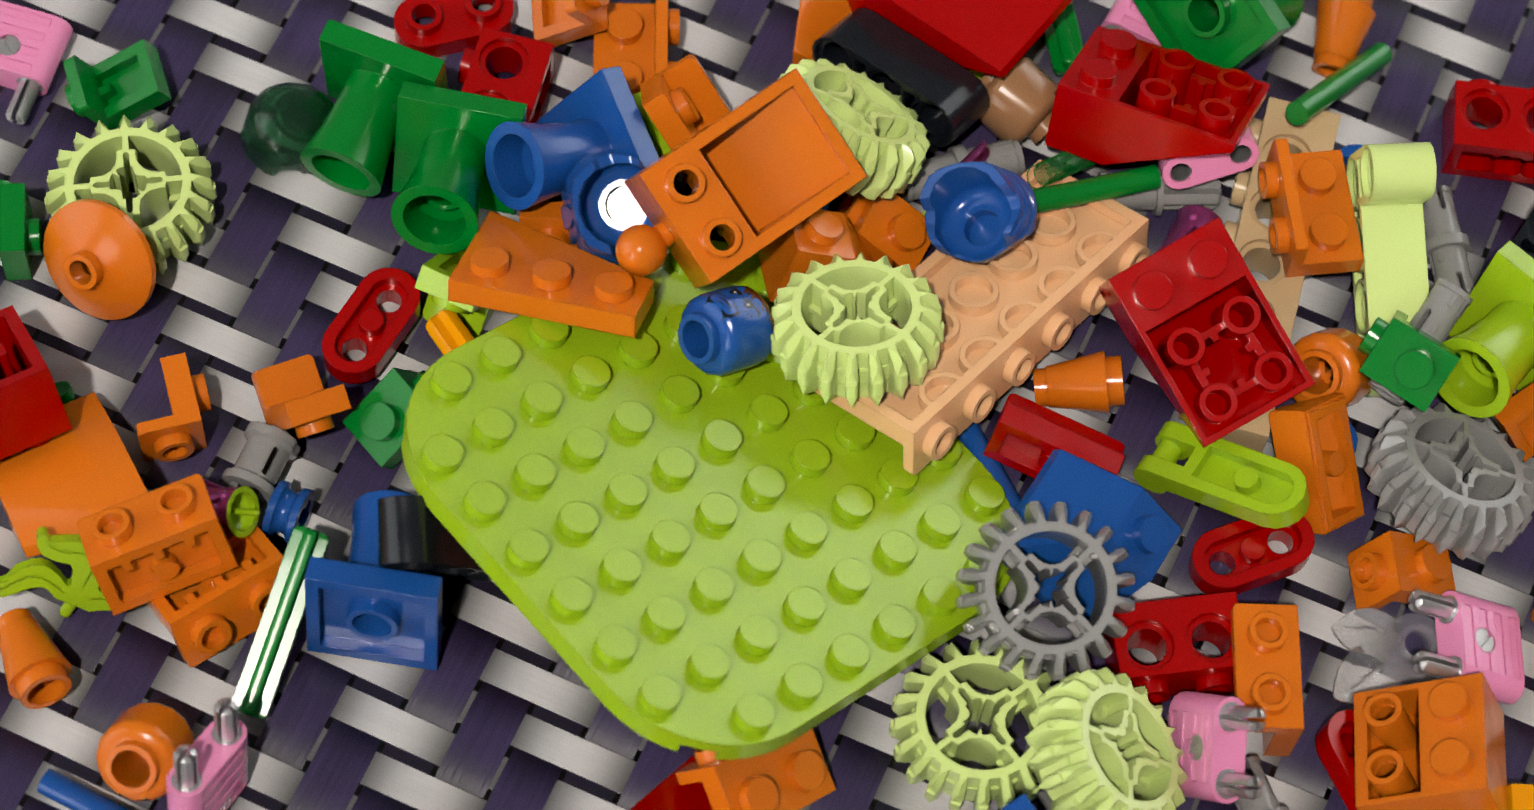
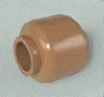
M1023 56L1004 78L986 73L980 80L986 87L990 97V107L979 121L1000 141L1010 140L1011 138L1012 141L1018 140L1021 143L1028 137L1034 144H1037L1047 134L1058 85L1026 56Z

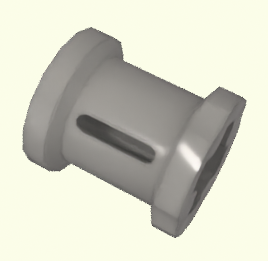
M253 421L247 425L244 431L247 441L234 467L224 470L220 481L223 487H250L257 495L259 506L267 507L275 489L274 487L287 461H292L297 457L300 447L296 439L284 430L274 425Z

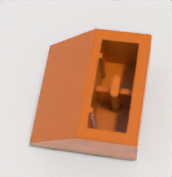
M1483 672L1353 693L1355 801L1357 810H1508L1504 713Z

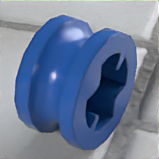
M281 480L269 499L262 522V532L270 537L280 532L284 535L285 542L288 543L293 528L296 526H307L314 505L315 492L308 488H304L301 492H295L292 489L291 482Z

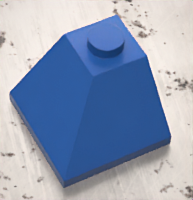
M1062 449L1052 451L1015 509L1025 524L1024 512L1026 504L1031 501H1039L1047 521L1052 505L1060 501L1067 504V524H1071L1073 518L1079 512L1087 510L1092 514L1091 523L1086 530L1089 535L1092 536L1097 530L1108 526L1113 531V534L1101 546L1107 554L1118 548H1125L1128 554L1126 559L1113 565L1115 574L1132 573L1135 576V583L1133 585L1117 589V596L1126 598L1153 579L1182 532V529L1142 487ZM1031 538L1015 543L1025 555L1032 553L1043 563L1051 565L1056 564L1072 551L1071 548L1060 542L1045 538ZM1085 566L1086 569L1077 578L1074 589L1076 598L1085 608L1082 615L1089 620L1093 611L1095 592L1088 567ZM1065 570L1039 582L1038 575H1035L1034 580L1040 587L1035 596L1042 603L1052 600L1053 607H1056L1057 602L1052 598L1051 593L1057 586L1055 583L1065 574Z

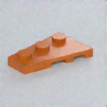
M490 210L448 279V301L635 338L653 304L654 281L644 276L632 275L621 266Z

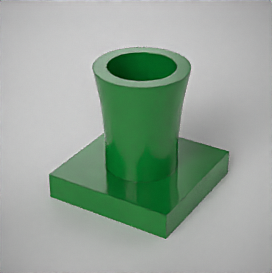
M1133 0L1163 48L1184 50L1195 59L1225 69L1241 68L1289 30L1299 19L1304 5V0Z
M328 19L319 37V45L328 97L336 99V102L321 127L300 153V159L314 176L336 189L357 196H376L381 191L388 160L395 144L397 102L403 80L448 89L445 61Z
M403 80L397 102L392 192L399 194L391 207V220L397 233L407 243L419 250L432 254L445 255L457 253L466 249L478 232L479 208L514 215L515 210L505 206L496 197L489 184L485 169V150L490 134L499 124L507 121L526 122L527 104Z

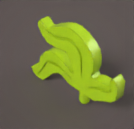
M44 526L39 527L36 532L37 546L41 554L56 562L70 564L72 567L71 578L67 579L58 567L42 557L29 558L17 563L7 574L0 576V597L4 598L30 588L42 587L47 589L55 599L64 602L59 610L60 615L64 618L70 617L76 607L88 612L111 611L90 569L79 534L50 535Z

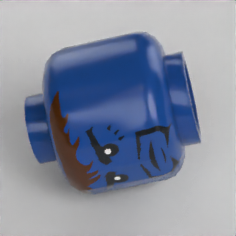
M728 286L702 293L688 302L679 324V344L687 359L707 375L724 376L754 367L766 360L771 352L770 336L773 334L775 326L774 319L768 304L759 293L748 286Z

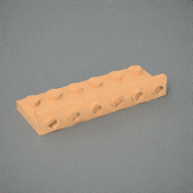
M1041 166L1042 173H1043L1044 177H1045L1047 180H1049V179L1045 176V174H1044V172H1043V167ZM1034 167L1030 168L1028 172L1030 185L1035 188L1044 186L1036 180ZM1037 167L1038 176H1039V178L1042 180V178H1041L1040 175H1039L1038 167ZM1025 171V172L1021 175V177H1022L1026 182H1027V171ZM1068 176L1047 186L1076 181L1077 179ZM1107 199L1037 214L1036 226L1031 235L998 258L987 263L970 262L935 250L912 271L914 278H927L931 293L938 295V300L942 307L941 321L944 322V341L940 344V353L935 369L927 370L922 385L908 384L903 398L896 397L888 392L884 393L879 406L869 397L858 398L852 408L845 397L836 396L831 402L902 444L903 469L913 475H917L932 460L937 461L943 458L950 450L954 440L972 423L983 421L992 410L994 403L1012 386L1018 387L1022 385L1031 374L1034 366L1051 350L1057 351L1061 349L1070 338L1072 331L1090 314L1094 316L1103 310L1106 302L1100 293L1099 286L1111 277L1150 256V249L1147 247L1149 219L1113 199ZM892 322L893 325H895L896 327L900 328L897 324H895L894 322ZM820 390L814 391L817 394L821 395Z

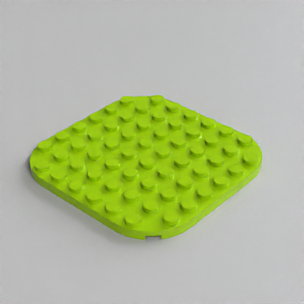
M710 240L711 244L718 250H725L728 247L727 242ZM667 248V255L663 265L653 274L644 276L654 281V301L635 338L519 315L440 357L421 376L408 403L404 419V437L401 443L402 457L413 487L418 495L423 496L429 510L615 717L644 738L676 752L681 744L700 750L714 751L715 759L719 760L744 759L772 752L792 742L963 632V624L979 617L976 607L968 609L956 607L955 599L967 593H974V586L958 582L956 580V573L962 568L979 569V565L970 561L963 552L966 546L974 543L989 549V546L982 539L979 529L987 522H990L1003 530L1000 514L1011 507L1002 486L958 438L954 440L950 450L943 458L937 461L932 460L917 475H913L903 469L902 444L831 401L825 404L823 397L816 392L802 394L797 380H785L784 372L780 368V364L775 362L772 352H770L766 360L756 366L724 376L707 375L698 369L684 355L678 339V329L682 313L690 300L702 293L736 285L748 286L759 293L768 304L771 312L774 303L769 302L758 258L759 252L712 284L694 288ZM813 328L811 329V330H812L815 334H817L818 336L821 334L820 332L816 331L815 329H813ZM1002 561L999 564L995 579L997 601L1010 581V577L1006 574L1008 568Z

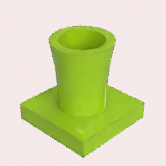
M1508 241L1497 251L1470 293L1469 297L1473 299L1472 303L1466 308L1448 334L1452 338L1443 342V344L1462 356L1439 390V394L1454 409L1475 418H1488L1500 413L1516 389L1520 392L1534 382V259L1512 241Z

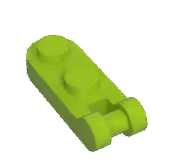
M1174 421L1164 423L1155 437L1156 449L1152 455H1144L1133 471L1135 480L1142 487L1153 493L1164 494L1168 491L1266 528L1278 529L1289 527L1298 522L1307 513L1310 504L1306 477L1296 466L1222 438L1203 448L1188 426ZM1188 458L1184 466L1176 464L1178 460H1185Z

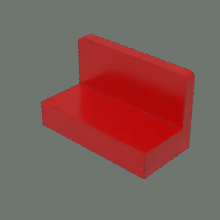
M1012 393L1005 402L983 455L1032 478H1036L1052 451L1062 449L1112 474L1118 475L1125 455L1122 454L1125 446L1122 442Z

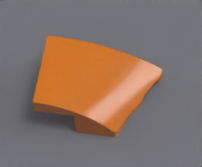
M95 392L63 404L72 426L71 430L54 436L48 443L42 446L27 448L0 460V501L12 531L27 558L42 555L36 540V532L39 527H46L50 535L79 534L76 526L79 519L147 493L121 438Z

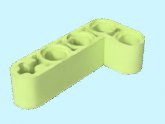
M1431 142L1365 144L1348 158L1346 175L1364 257L1360 271L1352 272L1356 334L1364 339L1378 316L1389 323L1397 310H1400L1409 316L1407 321L1410 322L1429 294L1423 203L1433 197L1436 189L1437 165ZM1371 387L1369 393L1365 397L1383 396L1378 394Z

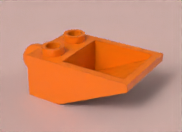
M795 68L624 181L653 227L638 224L625 229L616 242L615 254L617 261L626 272L636 276H647L656 272L663 265L668 248L694 288L712 284L866 178L867 175L797 68ZM678 172L682 174L681 178L684 183H688L692 189L689 196L679 194L674 188V177ZM715 226L718 228L716 231L720 237L723 236L728 243V247L725 250H718L711 244L710 233Z

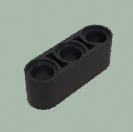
M868 8L855 9L815 40L813 44L812 56L815 62L821 58L827 59L834 66H837L839 63H845L850 70L859 74L865 71L869 79L876 83H884L886 90L893 95L901 96L902 104L907 108L915 110L917 113V121L922 123L927 129L926 138L930 145L934 147H945L952 143L984 116L990 107V97L986 87L972 72Z
M400 495L378 499L379 567L463 580L493 581L429 510L423 496Z

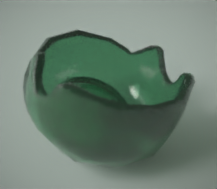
M286 82L263 89L249 105L240 134L246 158L262 172L270 176H275L282 170H298L302 174H308L310 171L303 165L300 153L321 127L334 105L325 93L317 90L314 86L302 83Z

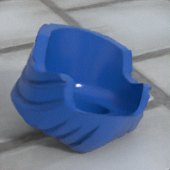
M597 153L583 157L574 164L564 179L565 189L561 190L563 206L560 207L565 230L568 229L573 245L577 244L579 249L617 265L619 263L615 254V246L620 234L633 225L645 224L653 227L624 183V181L645 168L640 159L622 154Z
M983 161L960 162L935 170L934 174L929 175L920 195L923 210L926 211V231L931 243L939 252L958 259L977 263L990 262L1031 235L1036 226L1037 203L1034 192L1028 182L1019 174Z

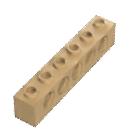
M1269 97L1262 119L1254 117L1250 123L1259 148V158L1249 168V171L1238 172L1234 180L1229 204L1240 207L1237 222L1226 220L1224 227L1249 270L1261 272L1269 279L1267 281L1256 280L1287 336L1291 339L1305 276L1285 277L1281 254L1274 255L1271 251L1269 226L1263 224L1259 219H1270L1274 216L1270 199H1262L1260 195L1258 166L1260 162L1267 160L1274 139L1287 138L1290 154L1333 150L1341 114L1323 110L1305 124L1297 126L1292 124L1286 117V107L1291 102ZM1275 407L1222 437V439L1262 453L1270 432L1269 412L1274 410Z

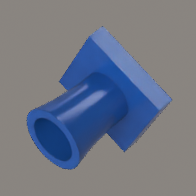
M620 66L600 69L535 123L507 121L499 124L492 131L487 141L485 169L489 184L496 197L508 208L524 210L547 199L560 196L561 190L565 189L564 179L574 164L583 157L597 153L622 154L640 159L642 165L646 167L657 160L659 156Z
M378 490L361 495L352 506V538L348 562L310 556L304 578L307 651L437 671L442 651L443 577L379 567L378 499L411 494L393 490Z

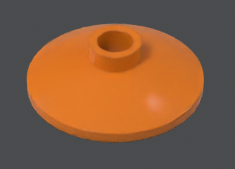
M80 199L68 203L51 217L44 234L43 249L45 262L53 282L71 304L82 312L103 320H120L130 317L146 305L152 296L156 283L155 259L144 233L126 213L104 201Z

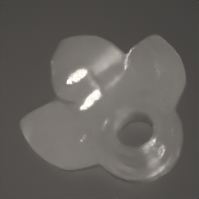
M1361 608L1344 615L1332 625L1331 630L1334 636L1350 651L1336 673L1332 692L1335 700L1354 704L1353 693L1434 680L1432 676L1414 671L1413 666L1415 664L1412 663L1414 656L1405 647L1407 635L1416 634L1423 639L1425 651L1437 654L1435 621L1422 614L1409 613L1395 619L1375 608Z

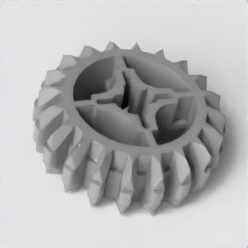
M1442 402L1433 409L1428 407L1426 412L1417 407H1414L1412 410L1401 408L1396 416L1391 417L1386 427H1381L1372 442L1373 448L1369 452L1368 463L1364 471L1371 478L1367 489L1372 494L1380 497L1377 509L1382 512L1392 513L1395 517L1394 528H1407L1415 534V543L1422 539L1433 544L1438 554H1441L1448 548L1462 560L1471 553L1485 560L1494 551L1502 553L1507 546L1514 543L1519 534L1523 533L1532 519L1531 514L1534 511V483L1532 482L1534 470L1522 463L1525 452L1521 449L1511 448L1507 443L1508 434H1497L1488 427V419L1479 422L1461 412L1453 413Z
M1031 501L1026 504L1024 512L1025 524L1013 508H1008L1001 512V523L1005 533L996 525L987 522L979 529V533L989 546V549L982 545L971 543L966 546L963 552L970 561L979 565V569L962 568L956 573V580L958 582L974 586V593H967L955 599L956 607L960 609L976 607L979 616L963 624L965 633L972 634L984 627L990 635L980 643L978 652L982 656H987L999 646L1003 647L1005 651L999 661V669L1004 672L1011 671L1017 665L1020 657H1023L1024 678L1031 681L1039 677L1043 661L1046 663L1047 672L1051 680L1059 681L1064 679L1066 675V658L1076 672L1082 673L1091 669L1086 649L1099 659L1109 657L1112 654L1110 644L1102 636V633L1110 637L1121 638L1127 632V627L1112 616L1113 612L1119 614L1130 613L1135 608L1133 600L1117 596V589H1122L1135 583V576L1132 573L1115 574L1113 565L1128 557L1125 548H1118L1107 554L1101 545L1111 538L1113 531L1108 526H1104L1094 532L1092 536L1089 535L1086 530L1091 523L1092 514L1087 510L1079 512L1073 518L1071 524H1067V504L1060 501L1052 505L1047 521L1039 501ZM1045 538L1060 542L1071 548L1072 551L1065 558L1051 565L1043 563L1032 553L1025 555L1015 543L1025 539ZM1001 561L1009 567L1006 574L1014 582L1017 592L1014 604L1004 617L998 607L995 595V579ZM1085 566L1088 567L1095 592L1093 611L1089 620L1082 615L1085 608L1076 598L1074 589L1077 578L1086 569ZM1065 570V574L1055 583L1057 586L1051 593L1052 598L1057 602L1056 607H1053L1052 600L1043 604H1038L1025 612V608L1035 600L1034 595L1040 588L1034 580L1035 575H1038L1039 582ZM1036 617H1042L1053 622L1058 628L1065 626L1075 638L1065 644L1045 645L1030 641L1017 632Z

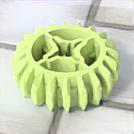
M819 58L816 62L812 59H802L799 64H790L785 74L782 73L779 78L797 68L867 175L866 178L845 192L850 196H854L859 192L866 199L875 200L878 196L884 199H892L896 193H903L907 185L912 184L920 172L922 164L926 159V152L930 146L926 138L927 129L922 123L917 121L918 115L915 110L905 107L902 104L901 96L893 95L886 90L884 83H876L869 79L865 71L859 74L850 70L845 63H839L837 66H834L827 59Z
M123 115L119 123V128L114 130H108V127L98 120L95 127L97 136L92 139L76 132L75 139L73 140L75 151L59 149L57 157L59 169L48 170L47 184L49 191L46 192L44 198L47 213L52 217L60 208L80 199L104 201L126 213L142 230L152 249L157 271L164 275L167 269L166 258L169 256H173L186 263L189 256L187 243L203 245V240L206 237L204 226L213 224L215 210L212 203L217 198L216 184L210 178L212 176L211 165L205 156L199 155L198 145L193 141V138L181 141L179 130L173 124L158 133L156 122L150 116H148L140 128H133L131 121L125 115ZM142 166L154 168L159 171H149L143 168ZM133 182L137 197L132 198L133 211L129 213L125 198L130 197L129 185Z
M861 251L855 260L844 261L834 253L830 264L823 265L811 260L806 274L792 272L787 287L777 290V297L774 300V307H772V317L775 326L773 334L770 336L771 352L774 355L775 362L780 364L785 380H797L802 394L820 390L825 404L836 396L845 397L851 408L858 398L869 397L879 406L884 393L888 392L896 397L903 398L908 384L922 385L927 370L935 369L936 361L939 358L940 344L944 341V322L941 321L942 307L939 303L938 295L931 293L927 278H914L909 264L892 268L887 255L876 262L866 261ZM892 322H894L895 324H897L900 328H898V327H896L895 325H893ZM813 328L821 334L818 336L811 329Z
M978 638L971 642L967 656H963L960 650L951 642L945 646L943 662L929 653L923 657L920 665L922 674L910 671L905 675L902 687L906 693L896 694L891 708L898 717L890 721L889 735L900 740L894 748V759L896 762L901 763L912 762L905 776L908 784H916L927 779L929 783L926 788L925 798L928 803L938 799L941 793L944 792L951 796L949 810H961L964 800L974 801V810H988L990 800H995L998 807L1002 810L1004 806L1015 800V794L1020 797L1024 793L1031 802L1036 798L1039 790L1037 789L1036 782H1042L1039 771L1028 764L1035 755V750L1030 746L1019 757L1012 749L1014 740L1009 735L1007 729L1012 725L1014 716L1020 711L1027 721L1029 731L1031 732L1034 729L1028 715L1037 709L1038 697L1045 694L1049 688L1051 678L1048 672H1042L1037 679L1033 681L1026 680L1023 674V657H1020L1017 665L1011 671L1004 672L1000 670L999 661L1005 649L999 646L995 650L994 656H982L978 652V647L981 643ZM971 687L985 688L997 693L984 695L976 692ZM939 699L946 708L944 716L951 726L945 730L943 740L935 745L927 728L926 713L935 701ZM975 721L976 728L980 722L987 726L991 725L989 734L982 735L981 727L978 734L970 730L966 731L968 722ZM975 761L981 763L987 770L968 768L959 763Z
M1107 667L1099 670L1088 669L1082 673L1074 672L1060 680L1058 684L1048 688L1045 694L1038 697L1037 709L1028 715L1034 729L1025 739L1035 750V755L1028 764L1039 771L1042 782L1037 789L1046 790L1052 800L1050 810H1176L1178 806L1185 802L1184 793L1180 786L1186 781L1187 774L1178 765V760L1184 754V751L1175 746L1171 736L1176 728L1167 727L1161 717L1163 706H1153L1148 701L1146 687L1133 688L1131 679L1126 673L1114 675Z

